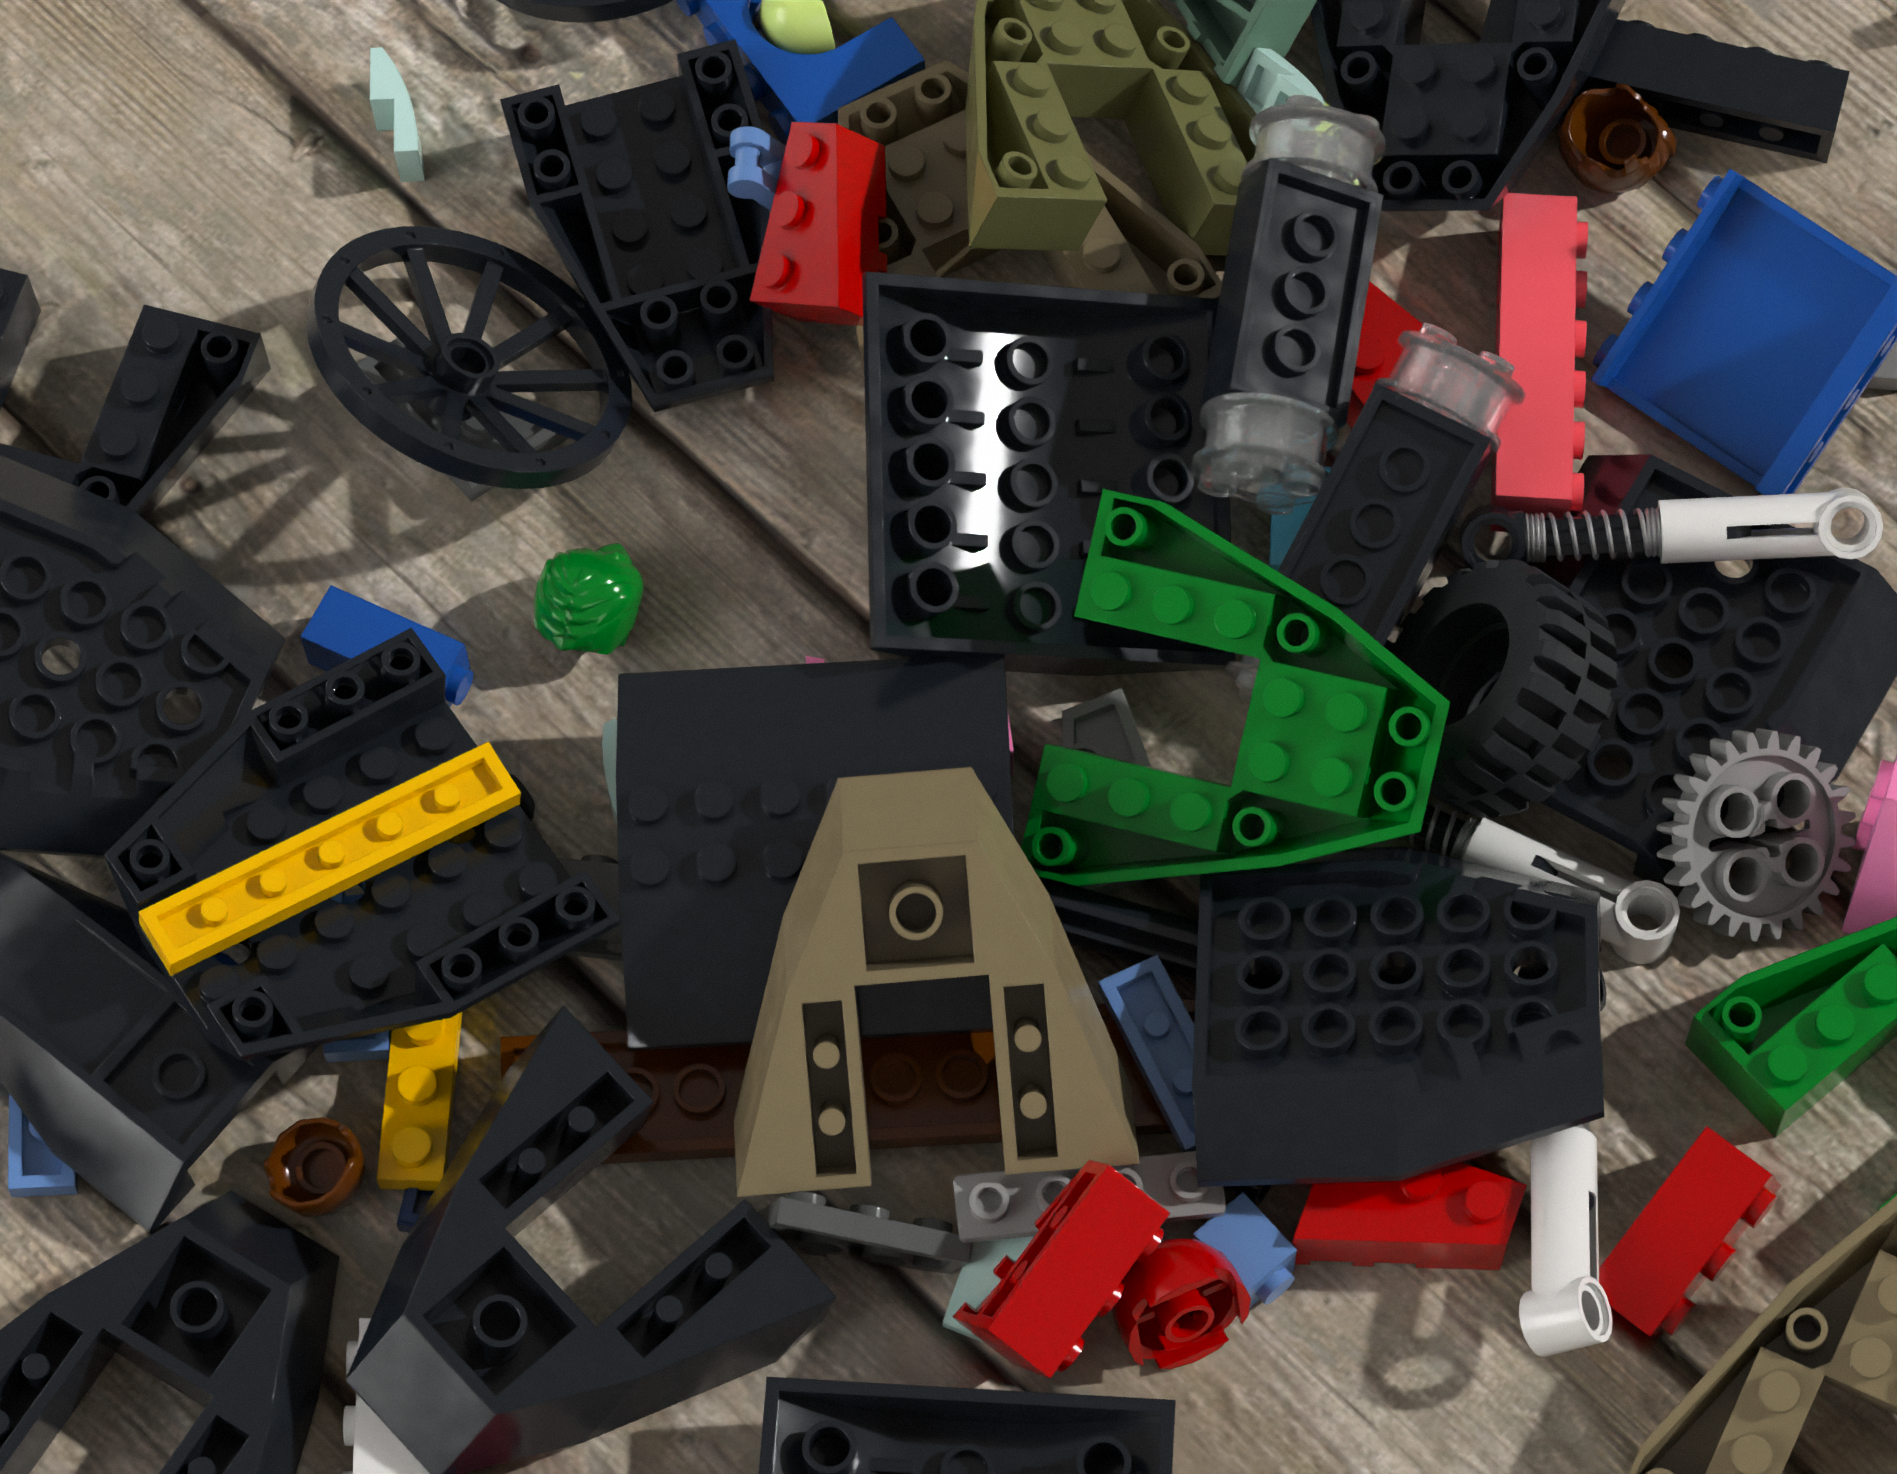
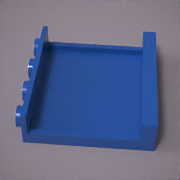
M1729 169L1724 178L1718 175L1715 176L1702 192L1697 202V207L1702 211L1689 231L1684 228L1680 229L1667 245L1662 256V260L1667 262L1654 284L1646 281L1632 298L1627 312L1633 316L1621 334L1617 336L1612 333L1597 351L1593 359V365L1598 367L1590 380L1608 388L1755 486V490L1761 494H1795L1897 342V276L1744 176Z

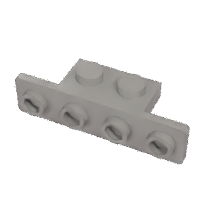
M1196 1151L1139 1157L1140 1164L1112 1166L1170 1212L1164 1223L1221 1217L1225 1214L1226 1204L1223 1186L1199 1187ZM1081 1169L1005 1175V1171L956 1176L953 1179V1191L959 1240L963 1243L1035 1236L1039 1229L1035 1227L1034 1222Z

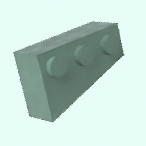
M1317 0L1168 1L1176 4L1188 22L1186 29L1196 42L1202 43L1215 62L1216 66L1213 69L1221 81L1238 87L1254 48L1272 49L1281 57H1286Z

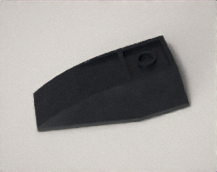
M736 39L677 54L678 77L569 105L564 103L559 84L500 99L531 211L654 412L774 381L772 310L750 301L770 210L753 199L737 198L731 195L727 189L728 171L731 167L735 166V158L730 155L729 151L731 132L736 128L746 126L763 130Z
M0 852V1081L53 1155L152 1235L195 1186L188 1169L271 1076L284 1086L319 1045L244 1061L233 1057L208 1041L142 943L127 909ZM223 952L213 955L222 964H238Z

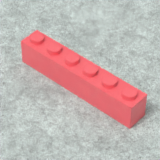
M1508 193L1502 200L1498 230L1494 381L1497 384L1493 415L1491 504L1503 506L1508 510H1523L1524 514L1527 513L1528 515L1530 513L1534 515L1535 513L1540 514L1542 512L1545 518L1549 512L1555 518H1563L1567 511H1582L1584 497V473H1573V459L1582 460L1584 453L1585 422L1574 421V408L1583 409L1586 371L1575 370V358H1584L1587 322L1575 320L1576 308H1585L1587 271L1576 270V259L1586 258L1588 222L1577 221L1576 196ZM1491 524L1490 531L1508 532L1507 529L1500 525Z

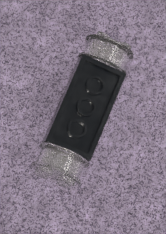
M1306 95L1290 96L1286 99L1285 104L1260 111L1253 117L1250 123L1249 136L1256 149L1254 159L1247 162L1244 166L1241 183H1239L1200 408V422L1207 431L1205 446L1194 455L1191 465L1193 475L1199 480L1198 488L1203 493L1216 497H1231L1241 501L1256 503V507L1259 510L1273 515H1287L1293 512L1295 505L1314 502L1329 474L1324 468L1326 451L1336 445L1339 429L1347 422L1383 195L1378 193V187L1371 178L1373 165L1382 159L1386 148L1385 137L1379 130V122L1367 115L1353 114L1339 108L1325 106L1318 99Z
M1424 323L1419 332L1403 331L1397 341L1403 350L1389 377L1379 378L1375 381L1367 402L1278 569L1279 573L1337 607L1386 649H1388L1391 642L1394 643L1401 630V623L1411 611L1484 471L1491 453L1497 452L1500 448L1501 440L1496 433L1510 406L1521 405L1526 397L1522 387L1511 378L1515 370L1511 363L1487 351H1481L1478 356L1456 345L1457 339L1452 334L1429 323ZM1242 655L1239 662L1229 661L1225 671L1236 681L1235 684L1241 688L1237 696L1250 704L1260 659Z

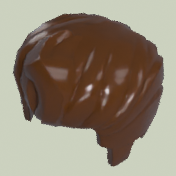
M1616 84L1615 88L1592 89L1579 94L1567 107L1557 131L1560 140L1559 150L1572 174L1587 188L1605 194L1624 193L1644 186L1657 172L1661 171L1669 158L1675 156L1677 142L1668 127L1669 125L1658 115V111L1625 84Z

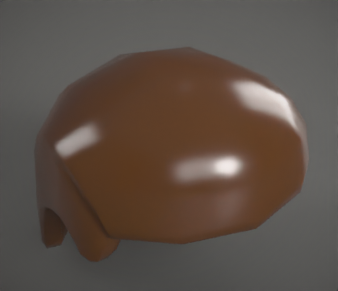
M326 1117L302 1119L279 1134L269 1157L263 1162L270 1186L269 1195L282 1206L304 1217L332 1215L350 1204L361 1189L365 1175V1158L356 1135L348 1126Z

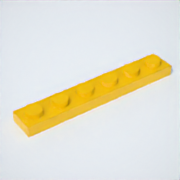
M486 742L139 911V924L170 976L519 805L521 792L490 743Z
M471 828L447 841L455 844L470 841L476 835V832ZM463 1011L451 1018L392 1030L377 1170V1182L380 1189L405 1190L408 1188H418V1190L435 1191L448 1169Z

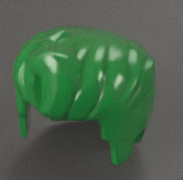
M619 543L608 544L599 547L595 551L590 548H576L567 550L565 553H555L553 558L547 559L537 581L533 603L534 624L545 639L552 641L559 650H577L608 655L618 646L625 645L630 631L634 627L644 589L642 576L634 567L625 548Z

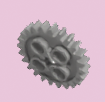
M1757 728L1755 734L1741 730L1733 731L1731 742L1713 738L1710 740L1712 758L1708 755L1692 753L1689 756L1696 772L1693 777L1675 773L1673 779L1683 791L1680 799L1670 797L1663 798L1662 804L1675 814L1673 821L1657 825V831L1672 836V844L1659 850L1657 857L1672 860L1676 865L1666 874L1663 880L1667 884L1680 887L1685 886L1677 897L1679 906L1696 908L1692 920L1708 926L1713 925L1714 933L1734 937L1736 934V938L1757 942L1759 935L1775 940L1781 939L1782 926L1801 931L1804 929L1802 912L1821 916L1824 913L1817 897L1821 892L1836 896L1839 894L1838 887L1830 879L1833 870L1840 872L1850 871L1851 866L1838 857L1840 848L1856 845V839L1841 834V826L1856 818L1855 812L1839 810L1837 804L1850 792L1849 788L1829 784L1838 770L1835 764L1818 762L1821 749L1814 746L1800 745L1801 737L1784 733L1778 735L1777 731ZM1783 785L1784 799L1778 808L1777 794ZM1727 798L1728 812L1725 819L1721 821L1720 808L1723 801ZM1804 821V827L1801 830L1789 833H1763L1765 832V826L1785 829ZM1750 836L1748 844L1727 841L1709 849V843L1714 839ZM1792 849L1793 861L1790 868L1786 870V857ZM1734 862H1736L1737 874L1730 885L1729 871Z

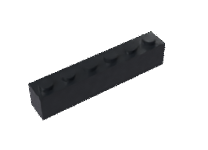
M1518 0L1490 1L1479 43L1512 42ZM1617 19L1590 75L1575 98L1588 90L1615 88L1616 84H1625L1638 93L1649 105H1652L1658 111V115L1669 125V128L1827 163L1850 71L1834 68L1832 65L1820 60L1803 61L1776 55L1762 47L1745 48L1718 42L1704 34H1683L1660 29L1642 20L1625 21Z

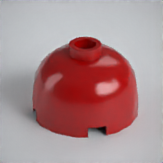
M1168 1239L1161 1241L1143 1262L1135 1261L1121 1281L1124 1284V1291L1116 1305L1112 1308V1315L1117 1330L1134 1361L1144 1366L1143 1358L1155 1359L1159 1369H1173L1197 1362L1217 1351L1229 1341L1224 1329L1233 1322L1236 1316L1243 1325L1249 1315L1251 1297L1234 1266L1221 1251L1197 1239Z

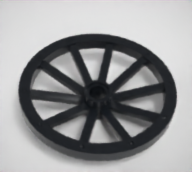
M401 226L370 232L350 241L329 259L309 298L306 312V330L309 346L322 377L334 395L362 425L379 439L409 458L438 472L476 484L499 488L536 489L561 485L576 480L600 465L612 451L627 424L632 404L630 373L587 301L572 287L542 265L496 242L461 231L426 226ZM404 262L430 340L364 272L389 263ZM427 262L453 265L481 274L462 333L452 334ZM499 282L522 293L549 313L494 348L481 339ZM347 286L410 351L339 320V299L343 288ZM564 330L576 341L592 368L578 370L498 371ZM348 348L418 378L372 384L362 372ZM599 391V419L597 425L594 426L513 393ZM422 400L433 413L441 417L439 431H435L417 421L395 404ZM499 411L576 442L555 450L537 452ZM475 417L507 452L485 449L459 441L462 421Z

